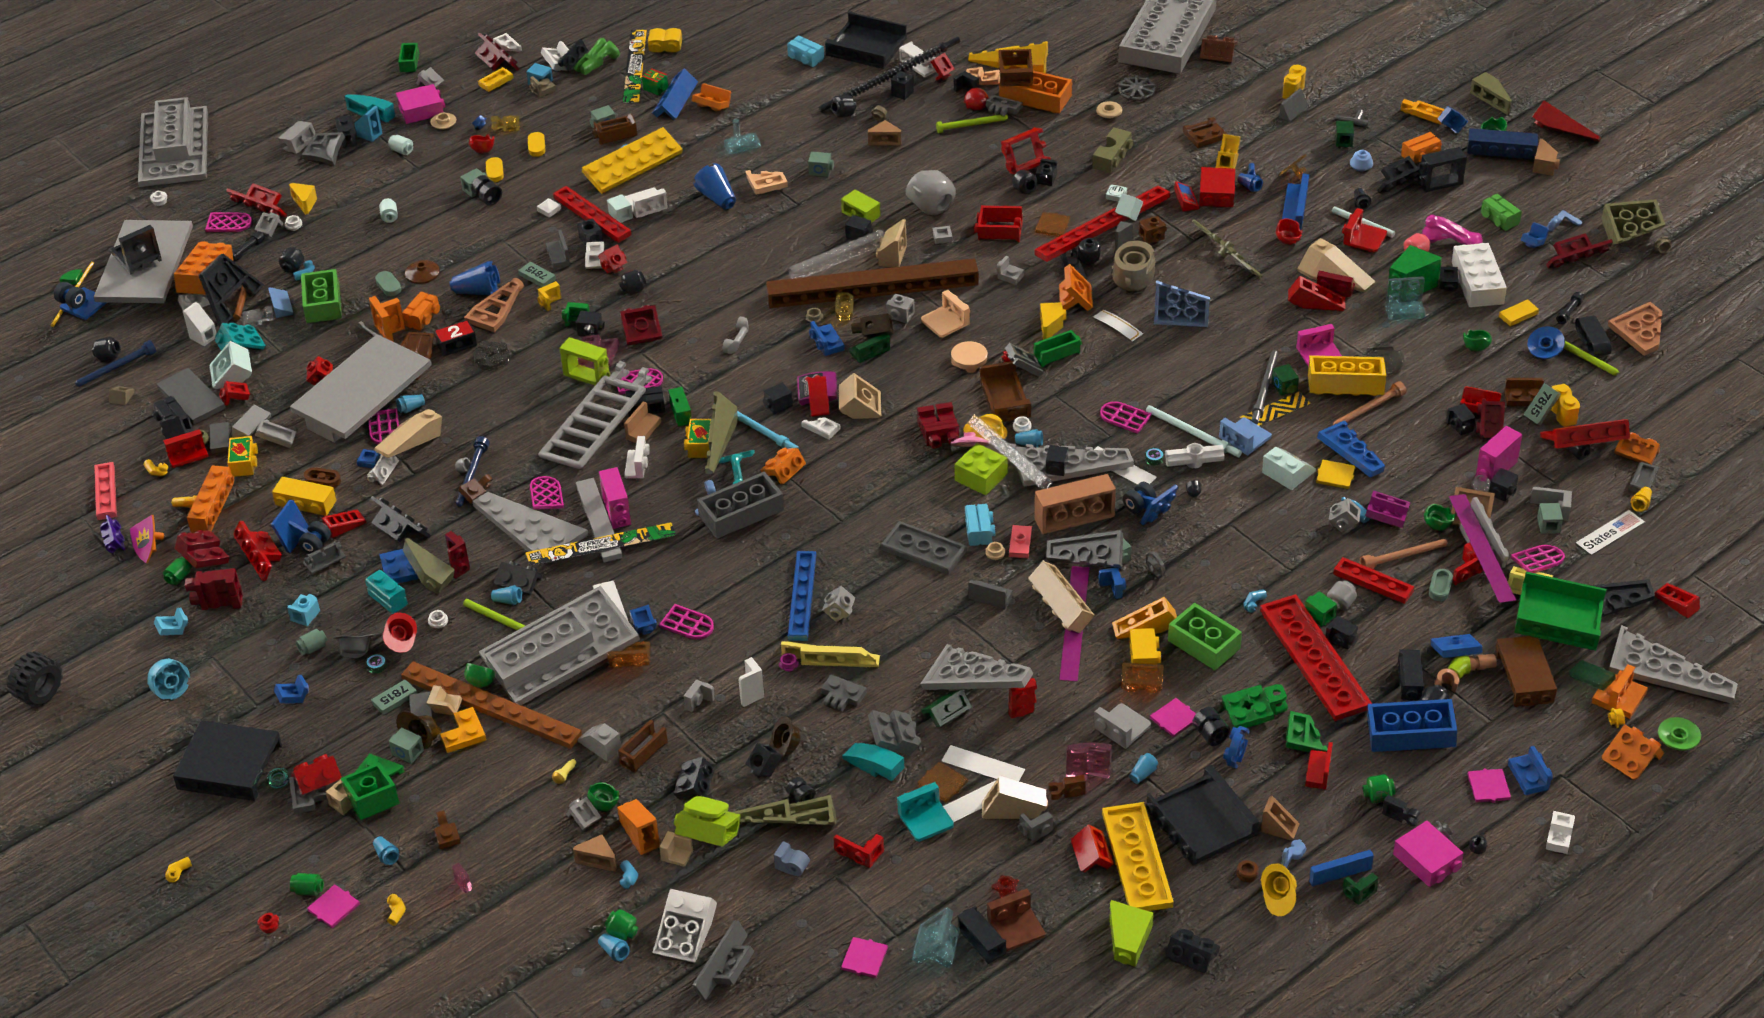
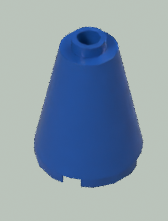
M713 163L714 166L711 167L708 165L703 167L694 177L696 180L695 183L693 182L695 188L722 209L732 208L735 205L736 197L723 168L717 163Z
M487 261L452 277L450 288L455 294L490 296L498 290L497 284H500L498 269L496 265H492L493 261Z

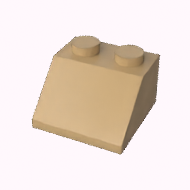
M905 219L889 228L885 232L884 238L881 237L880 248L876 250V259H878L879 266L900 267L907 247Z
M853 373L839 384V410L852 419L881 417V391Z

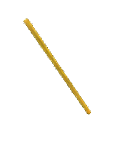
M91 262L89 264V266L87 267V269L85 270L84 274L82 275V277L80 278L75 287H79L81 285V283L87 276L88 272L94 265V262ZM60 309L59 313L51 323V327L55 326L56 322L62 315L63 310Z

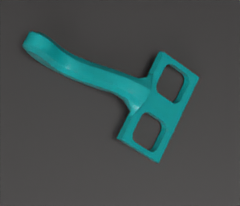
M754 450L724 456L720 459V463L729 461L732 463L735 479L733 484L743 481L740 461L742 458L753 456Z

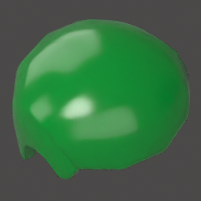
M1491 117L1488 121L1483 122L1481 129L1507 131V121L1503 117L1499 119Z
M1469 330L1467 335L1463 333L1465 346L1471 351H1483L1492 342L1490 333L1485 330Z
M1438 504L1428 506L1424 513L1426 524L1431 529L1437 531L1448 529L1456 517V514H1451L1449 507L1444 508Z
M467 663L464 677L472 686L483 688L492 684L495 671Z
M596 783L590 785L587 798L596 810L607 812L617 805L619 791L607 783Z

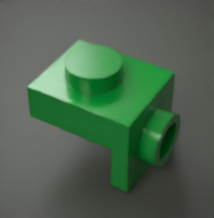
M568 302L566 308L562 311V319L565 321V326L569 327L571 320L577 321L580 311L590 312L589 304Z

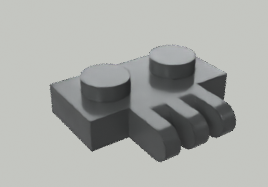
M992 95L986 100V107L989 108L988 111L995 114L1000 113L1001 116L1006 114L1016 115L1022 109L1023 102L997 95Z
M830 675L821 687V693L827 695L823 704L829 706L831 703V708L834 709L838 706L839 711H843L848 704L858 707L867 694V688Z
M295 777L289 778L294 814L315 810V802L327 800V785L302 795Z

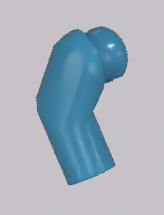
M312 260L303 263L305 267L303 270L293 273L296 281L301 279V274L314 271L315 265H313Z
M1266 591L1250 592L1243 604L1244 609L1248 610L1249 613L1255 612V608H1257L1256 601L1266 599Z
M625 860L620 864V868L624 872L620 885L625 889H629L631 885L635 884L638 873L631 863Z

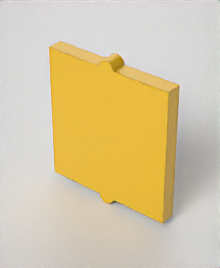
M1322 460L1320 469L1317 470L1316 483L1349 489L1351 481L1354 480L1355 466Z

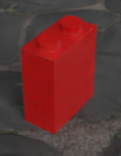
M1201 167L1199 206L1234 207L1235 169Z

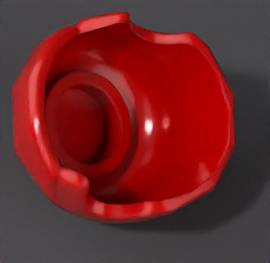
M972 88L967 91L964 97V104H966L968 109L982 110L986 107V100L989 97L983 89Z
M489 134L485 137L473 135L469 139V146L477 153L490 152L494 146L495 137L492 136L491 139Z
M1285 218L1280 220L1276 228V236L1279 241L1289 245L1298 243L1303 232L1299 229L1300 224L1292 219Z

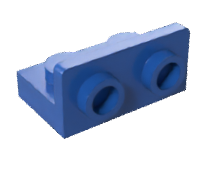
M814 321L810 322L811 329H809V335L812 340H815L818 350H821L824 356L845 350L844 343L831 324L818 327Z
M1535 746L1529 748L1527 755L1508 760V766L1525 795L1549 790L1553 775L1550 768L1546 767L1542 754L1538 753Z

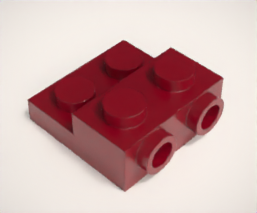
M645 305L641 308H628L620 311V319L627 346L663 339L655 305Z
M198 530L196 533L183 532L177 535L174 549L195 568L227 564L230 558L219 547L221 540L211 531Z

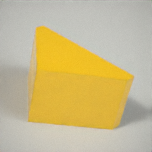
M296 183L289 184L293 200L305 215L309 214L317 200L315 186Z

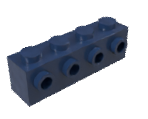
M1469 128L1467 154L1535 159L1538 147V134Z

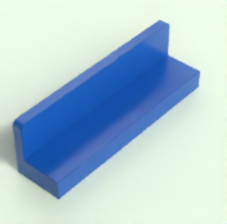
M684 68L674 76L652 113L658 117L665 111L675 120L698 81Z
M1302 174L1301 184L1288 183L1282 219H1292L1298 222L1300 230H1302L1309 174Z

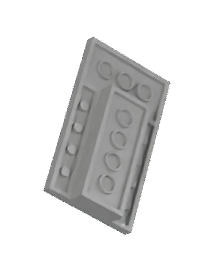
M188 97L155 101L154 112L141 113L139 187L207 179V106L190 108Z
M124 220L114 247L120 245L119 238L151 225L154 228L162 261L154 260L149 263V267L134 269V274L130 275L111 254L95 292V302L164 303L193 228L192 221Z
M376 334L290 406L291 412L305 418L308 430L334 443L341 437L346 439L432 365L431 360Z
M600 585L480 650L479 654L488 668L495 671L496 679L511 700L516 704L522 705L639 641L640 638Z

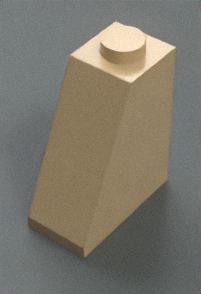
M999 776L982 800V818L1020 819V815L1024 813L1029 819H1034L1047 809L1048 799H1046V790Z

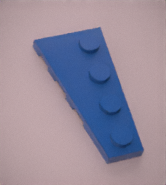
M1345 420L1318 432L1317 438L1369 477L1384 472L1385 465L1373 451L1367 450L1365 442L1358 440L1356 432L1349 430Z

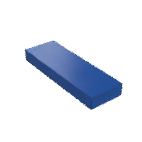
M1371 850L1312 866L1310 868L1309 882L1313 887L1372 869L1374 855Z

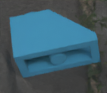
M374 106L354 123L357 137L373 142L382 134L377 106Z

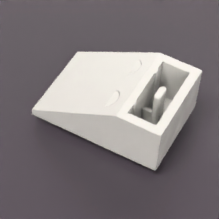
M670 889L653 953L695 963L711 927L717 902L710 897Z

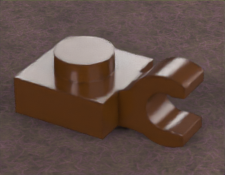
M489 474L483 476L478 482L473 478L460 486L458 491L471 504L473 500L486 493L485 489L491 486L489 482L493 478Z
M1084 775L1065 777L1063 782L1048 784L1049 791H1056L1051 792V800H1058L1063 794L1065 798L1085 795L1086 780Z
M444 810L436 812L439 827L434 828L439 848L444 849L461 844L455 822L448 824Z

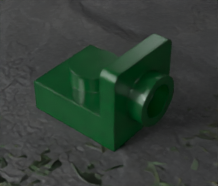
M1371 873L1367 877H1362L1357 883L1351 878L1346 877L1344 879L1343 893L1348 899L1353 900L1359 905L1377 892L1379 877Z

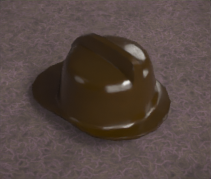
M407 711L400 712L397 715L396 724L398 730L404 728L421 736L424 749H428L432 745V741L442 731L431 716H417Z
M780 717L773 728L769 745L782 754V758L785 754H791L800 743L801 734L799 728L792 724V720L789 717Z

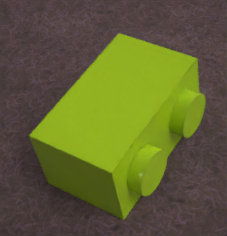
M855 189L841 199L842 213L849 217L855 215L871 220L872 223L881 216L880 202Z

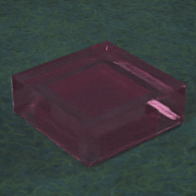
M460 863L453 865L452 871L456 883L463 892L471 891L469 875Z

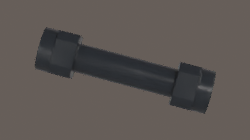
M260 231L255 232L246 243L239 248H233V260H239L242 257L241 254L255 244L259 245L265 239L263 233Z
M1575 292L1571 296L1570 303L1564 310H1560L1556 317L1558 323L1565 324L1568 322L1570 313L1583 302V293Z

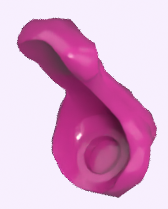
M1429 215L1426 218V226L1421 233L1428 237L1430 243L1447 238H1452L1464 245L1480 244L1483 242L1480 233L1470 232L1444 217Z

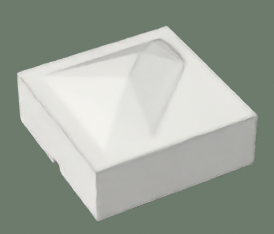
M549 198L537 206V211L549 218L561 210V205Z

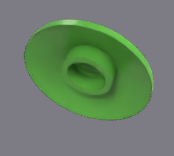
M1668 718L1658 728L1660 740L1666 746L1675 750L1685 751L1693 749L1701 740V732L1696 724L1684 718Z

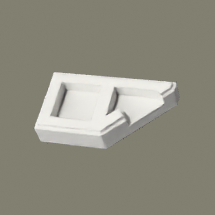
M507 33L493 39V42L495 41L501 47L500 50L522 51L521 45Z
M818 418V421L810 422L803 420L801 422L802 427L827 439L832 438L840 430V424L827 418Z

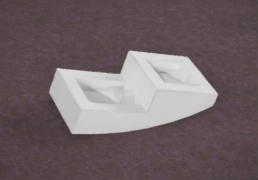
M586 242L585 269L602 268L597 255L604 251V242Z
M1553 811L1546 845L1547 850L1568 854L1575 819L1574 815Z

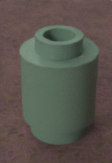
M314 629L299 637V640L296 641V646L302 655H309L325 647L327 637L322 630Z

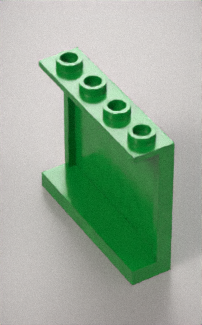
M1526 572L1514 633L1596 651L1601 635L1600 624L1603 601L1607 589Z

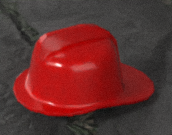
M399 612L391 615L386 622L383 632L385 645L390 650L398 653H405L411 650L417 633L416 622L406 613Z

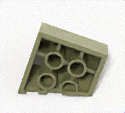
M1656 199L1604 205L1601 219L1608 239L1613 240L1612 244H1619L1665 227V222Z

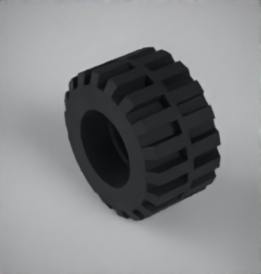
M33 651L22 655L14 663L15 665L11 667L7 678L8 692L31 707L45 705L47 701L53 698L54 694L56 695L58 688L61 686V680L63 679L61 665L40 652Z

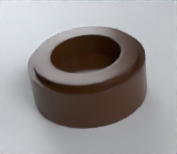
M1245 860L1238 864L1236 874L1241 881L1252 882L1257 879L1259 867L1255 862Z

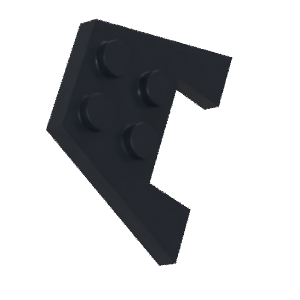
M220 254L198 275L219 328L222 323H227L233 317L223 302L240 285L244 287L250 297L256 295L265 286L225 254Z

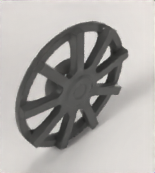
M1135 75V77L1131 78L1125 77L1118 85V90L1125 98L1143 100L1153 95L1155 84L1149 78ZM1130 91V96L1125 95L1126 92ZM1143 91L1148 92L1149 95L1144 96Z

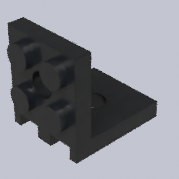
M151 225L119 238L120 245L110 249L111 254L130 275L134 274V269L149 267V263L154 260L162 261L154 228Z

